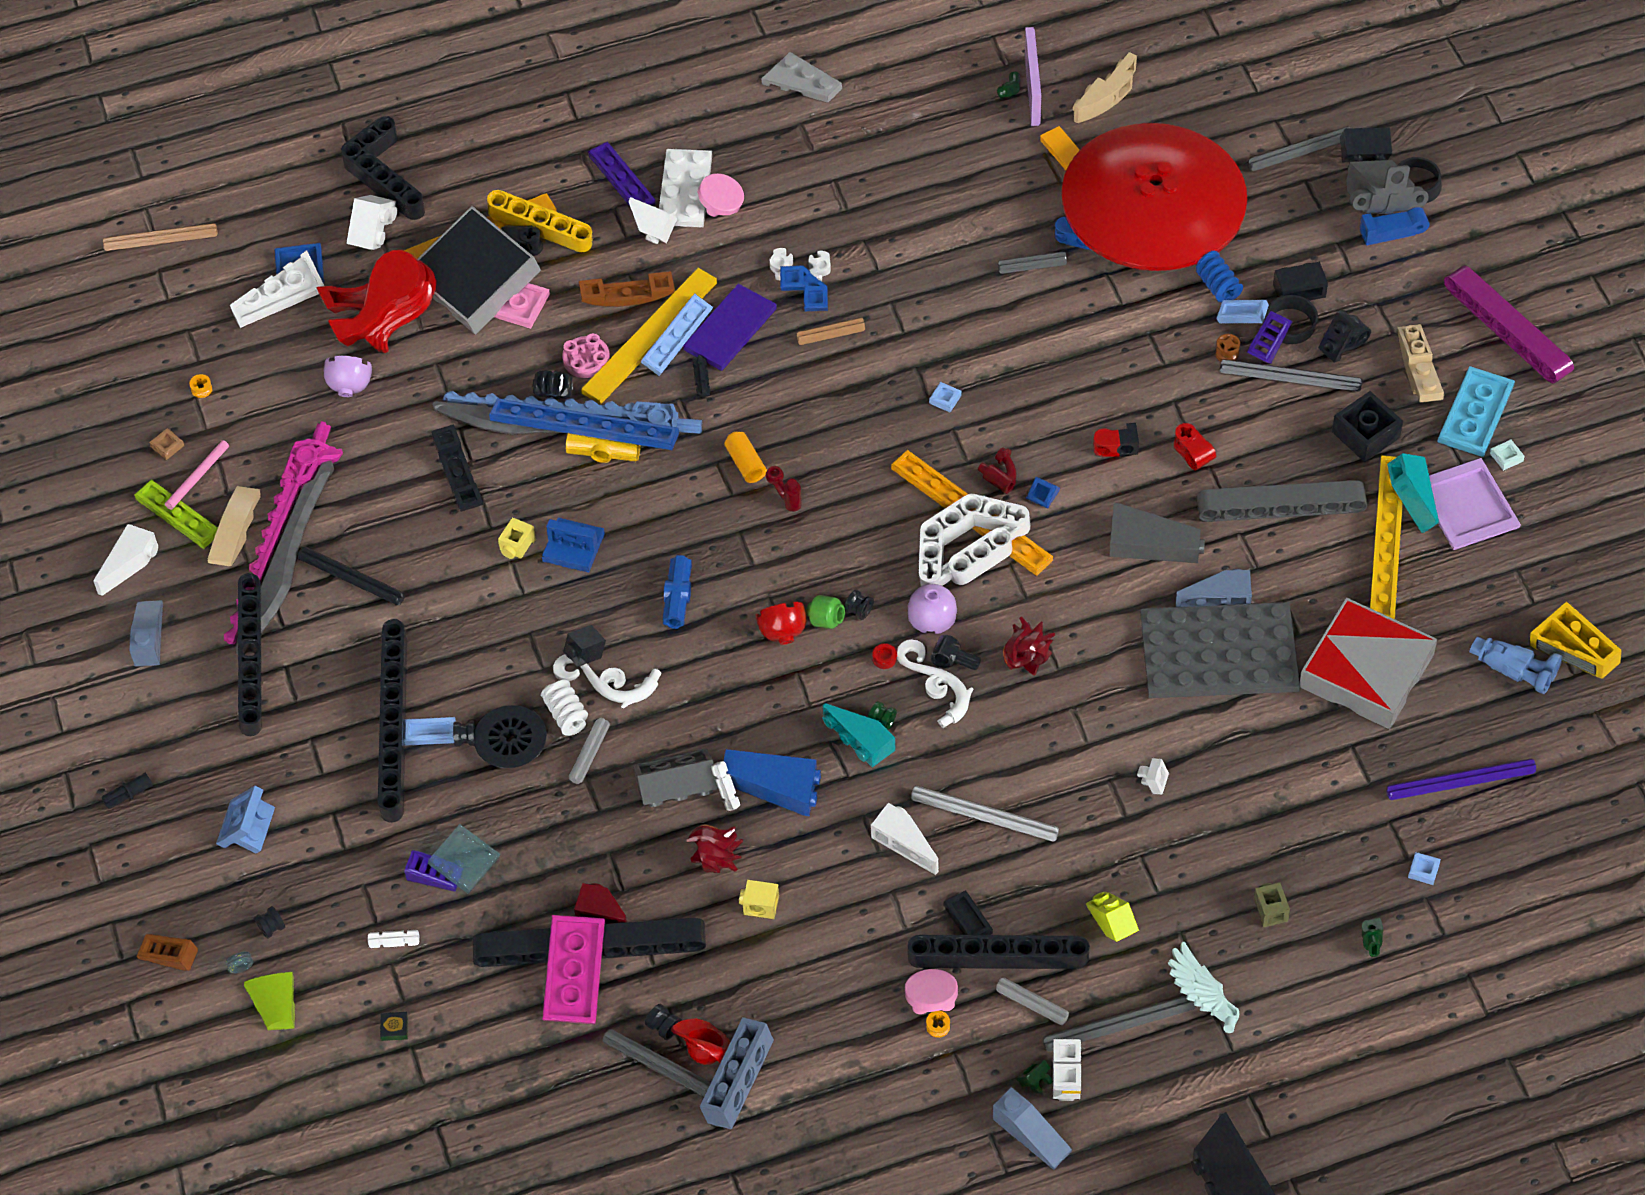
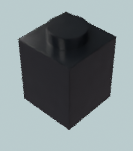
M592 625L567 634L563 652L579 667L601 659L606 640Z

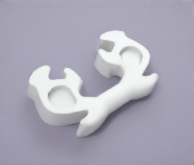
M785 248L773 250V255L770 259V269L775 273V279L780 280V266L793 265V255L789 254V256H786ZM818 251V258H813V255L809 256V271L821 281L822 277L828 275L831 271L830 254L826 251Z

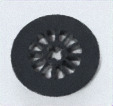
M517 705L502 706L488 712L478 722L474 731V746L479 756L493 766L500 768L520 767L531 762L541 753L546 743L547 731L543 720L534 711ZM510 735H513L515 737L512 738L510 742H507L506 740L510 738ZM515 750L517 754L512 755V751Z

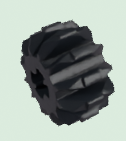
M538 371L533 379V393L539 397L567 399L571 396V391L573 390V377L561 371Z

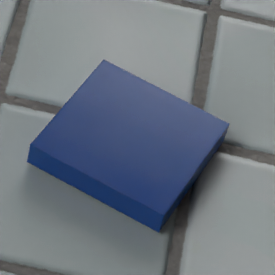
M321 243L274 249L276 275L284 270V266L290 262L294 263L301 258L300 255L307 251L324 284Z

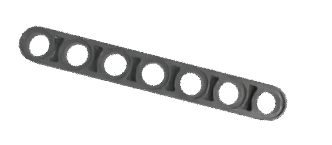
M1355 480L1207 489L1199 492L1196 496L1199 518L1205 522L1358 513L1367 508L1364 484L1361 481Z

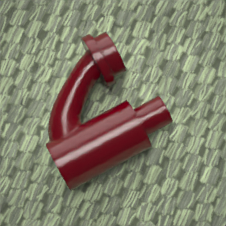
M1002 447L997 452L995 459L998 461V464H1005L1007 473L993 464L988 466L983 462L979 465L978 471L983 474V479L1005 494H1008L1016 484L1017 474L1015 465L1010 457L1011 450Z
M778 466L770 467L766 472V480L774 485L779 495L785 501L787 510L791 512L798 511L802 506L800 484L791 478L784 485L782 481L784 473Z

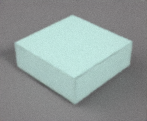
M1512 439L1490 450L1491 456L1503 471L1524 461L1525 456Z

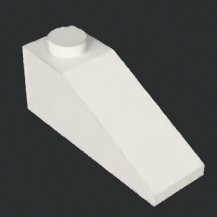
M130 524L126 526L94 579L99 595L103 596L145 567L151 557L156 555L158 544L154 532Z
M888 803L871 824V838L936 875L938 873V857L905 809Z

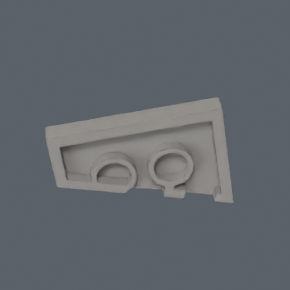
M791 52L761 78L762 85L770 86V84L780 86L781 90L788 92L790 89L802 92L803 96L824 102H829L842 90L841 82Z

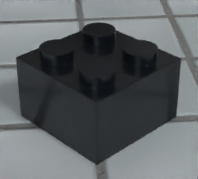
M1369 391L1334 415L1332 433L1365 463L1401 437L1403 420L1375 394Z

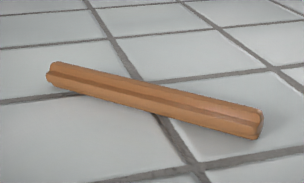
M215 223L105 237L103 238V247L105 251L210 238L216 237L218 230Z

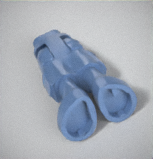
M1476 637L1469 651L1479 656L1478 660L1486 663L1493 670L1502 672V674L1517 682L1525 680L1533 685L1535 690L1541 694H1545L1548 691L1562 661V655L1553 653L1546 661L1534 659L1532 650L1494 640L1492 643V638L1485 640Z

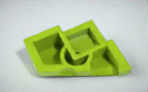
M292 972L265 975L244 982L245 990L250 995L256 1010L260 1013L268 1030L295 1028L294 976Z

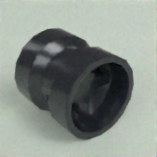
M660 1003L649 1012L645 1019V1025L652 1030L656 1029L659 1036L667 1041L675 1035L671 1031V1027L682 1021V1019L675 1014L670 1015L668 1008Z

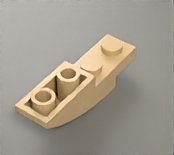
M1129 52L1124 59L1118 61L1116 69L1112 74L1109 73L1105 80L1097 78L1093 84L1088 85L1083 97L1077 99L1074 103V122L1080 123L1104 113L1130 92L1133 74L1136 71L1137 55Z
M1421 324L1398 327L1397 332L1401 353L1413 394H1417L1420 403L1443 400L1444 391L1432 363L1433 354Z

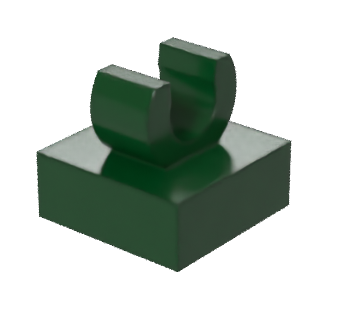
M1045 1060L1034 1061L1016 1080L1022 1087L1030 1086L1034 1093H1042L1043 1090L1039 1086V1080L1042 1079L1046 1085L1053 1082L1052 1078L1045 1074L1051 1067Z

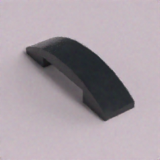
M454 424L431 431L444 473L460 512L484 505L463 453Z

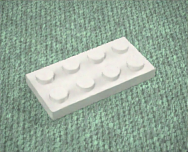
M666 150L659 209L671 213L677 218L674 226L704 227L706 208L701 203L697 191L702 180L710 175L712 151Z

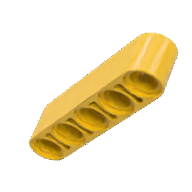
M494 190L488 194V214L493 219L511 226H535L540 230L541 238L577 252H587L592 247V229L588 224L501 190Z

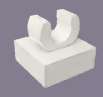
M1152 758L1150 767L1140 766L1137 776L1142 777L1141 784L1149 785L1153 794H1163L1169 772L1162 759Z

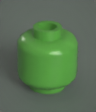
M817 595L807 605L806 614L813 626L834 629L838 624L842 623L845 616V608L838 598Z

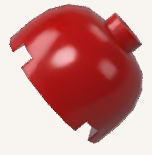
M793 602L794 607H787L786 603L760 610V614H755L760 632L771 641H779L780 645L793 643L794 637L800 635L805 629L806 612L804 604Z

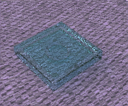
M459 824L432 855L427 864L469 894L495 864L501 854Z

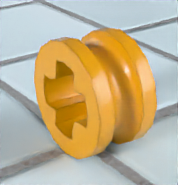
M199 374L191 378L189 384L193 396L205 398L211 394L212 385L208 376ZM203 384L204 387L198 388V385Z
M943 1011L931 1012L926 1020L927 1032L936 1038L947 1035L950 1031L949 1016ZM940 1020L943 1021L942 1028L939 1025L937 1028L933 1027V1021L937 1023Z

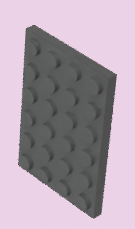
M1289 602L1140 609L1148 698L1299 692L1300 683Z

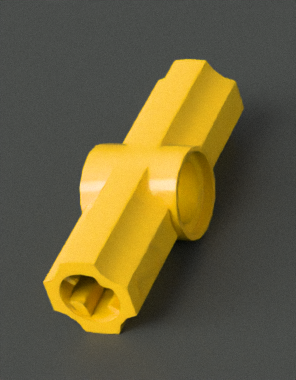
M569 433L567 435L566 453L591 456L593 460L601 463H607L611 459L635 462L639 460L641 445Z

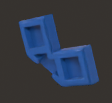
M804 265L780 266L781 291L804 290L805 312L828 311L827 285L812 275Z

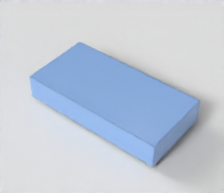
M1223 300L1217 320L1219 323H1263L1269 305L1267 300Z
M455 717L405 719V746L454 743L453 723L456 722Z

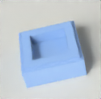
M940 382L929 398V404L951 412L961 397V390Z
M1415 852L1408 878L1433 885L1441 859Z

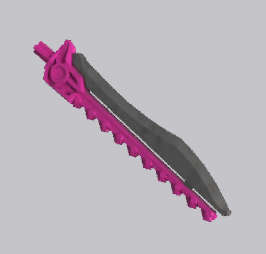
M323 421L317 423L312 439L296 441L293 444L281 476L282 479L280 480V487L284 490L274 496V504L277 505V508L268 513V521L271 522V525L261 530L262 538L265 541L255 547L256 555L259 558L249 564V571L259 577L261 584L299 491H301L261 585V633L274 618L291 588L296 557L305 527L329 476L334 471L333 463L337 462L343 455L342 449H336L325 444L331 426L326 425V422ZM247 587V588H245V589H246V590H253L254 588H253V587ZM246 609L245 611L252 612L254 609ZM238 611L230 616V622L234 627L224 633V641L231 645L235 644L238 639ZM249 630V631H246L245 633H247V634H252V633H254V631ZM237 642V645H236L235 648H236V653H237V655H238V642Z

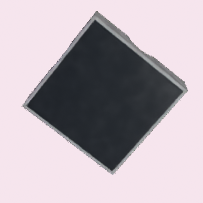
M473 206L418 258V260L428 265L434 272L436 290L432 299L447 307L452 315L475 335L497 314L511 297L519 293L541 271L535 258Z

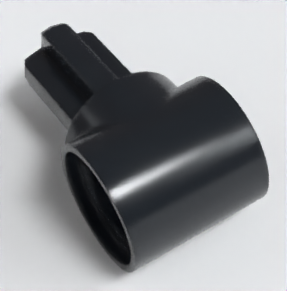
M941 635L930 656L932 663L940 668H949L954 663H957L972 670H977L981 662L980 657L960 650L961 645L958 640L950 635Z

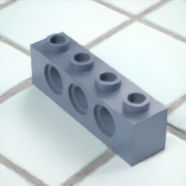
M742 1017L700 1105V1109L708 1124L732 1130L774 1041L766 1023Z

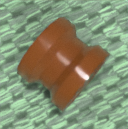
M1233 334L1219 336L1216 343V358L1220 362L1222 359L1236 361L1239 357L1240 348L1238 337Z

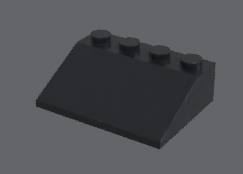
M1226 1112L1221 1114L1194 1148L1193 1160L1191 1161L1196 1175H1201L1205 1181L1204 1186L1207 1194L1275 1195Z

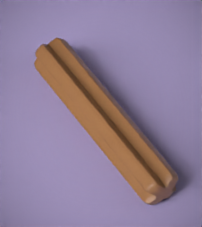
M856 318L798 331L796 333L797 342L799 345L862 332L865 330V322L863 318Z

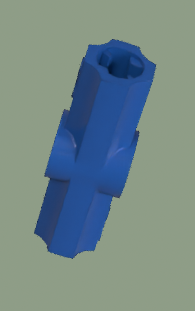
M676 555V557L670 559L668 580H665L664 585L665 606L663 625H667L672 629L684 626L687 603H690L691 596L690 576L692 561L682 555Z

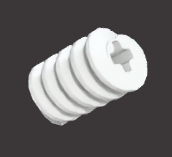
M560 680L545 687L541 692V696L556 720L557 725L561 728V732L568 736L575 735L584 729L588 712L583 710L584 706L579 702V697L574 695L575 690L570 687V682L568 680Z

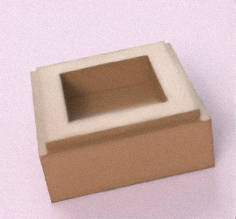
M168 428L149 442L151 448L166 460L184 447L183 441Z

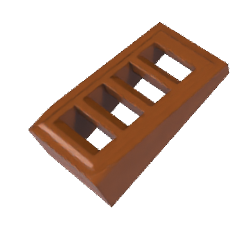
M146 934L138 951L137 958L179 970L190 971L198 948L188 939ZM156 943V947L153 953H150L153 944Z

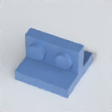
M253 786L230 800L216 842L217 845L226 848L236 843L255 854L261 851L275 809L274 806L261 800L263 789Z

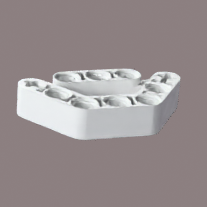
M968 494L925 521L920 529L919 577L921 586L925 584L943 586L950 580L955 584L964 585L1007 558L1012 552V540L1018 536H1024L1030 531L1031 525L1028 509L1022 505L981 495ZM950 521H956L954 524H949ZM974 526L992 530L953 555L949 562L943 565L944 546ZM930 534H937L936 536H933V537H929V536H928V535H930ZM998 542H1005L1002 545L996 544ZM930 555L936 556L934 558H927ZM978 555H985L982 558L976 557ZM958 568H965V569L962 570V571H957V570H956V569H958ZM929 572H933V576L931 579H929Z

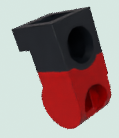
M1136 422L1126 423V429L1109 430L1102 428L1095 432L1093 451L1096 455L1100 457L1138 455L1139 438Z

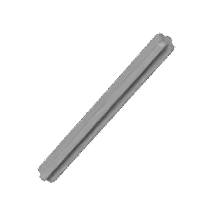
M915 786L911 794L913 801L1046 840L1056 841L1059 834V828L920 786Z

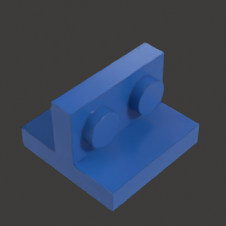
M559 517L557 521L549 519L546 526L548 543L542 555L543 562L589 573L604 537V528Z

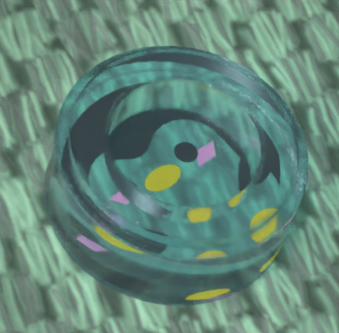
M239 952L230 956L225 963L230 973H240L252 966L253 959L250 952Z

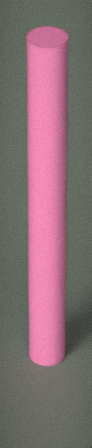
M222 440L165 502V506L168 509L172 510L228 449L229 444L226 441Z

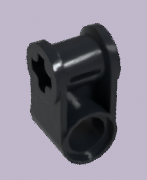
M511 225L501 227L504 233L532 256L542 252L543 243L539 240L540 230L537 227Z

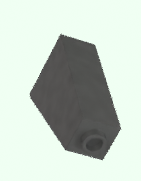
M1114 503L1110 557L1198 563L1199 554H1204L1205 539H1200L1201 529L1127 505Z

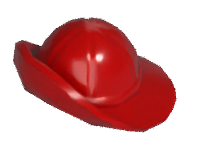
M698 1018L683 1020L671 1027V1031L686 1041L690 1057L703 1065L714 1064L717 1061L721 1063L731 1042L718 1028Z

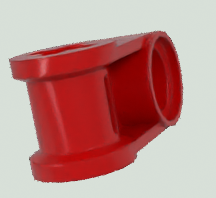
M1182 423L1176 427V438L1173 443L1174 449L1184 458L1191 469L1198 470L1216 458L1214 447L1192 424Z

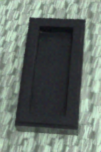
M966 890L944 901L945 909L963 935L993 934L992 927Z

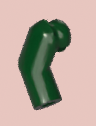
M1016 71L1009 74V82L997 88V94L1000 98L1011 97L1019 93L1020 74Z

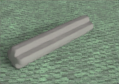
M599 718L595 721L569 774V780L575 784L583 782L607 733L610 723L604 718Z
M1002 977L997 983V992L1059 1025H1064L1067 1021L1069 1012L1005 977Z

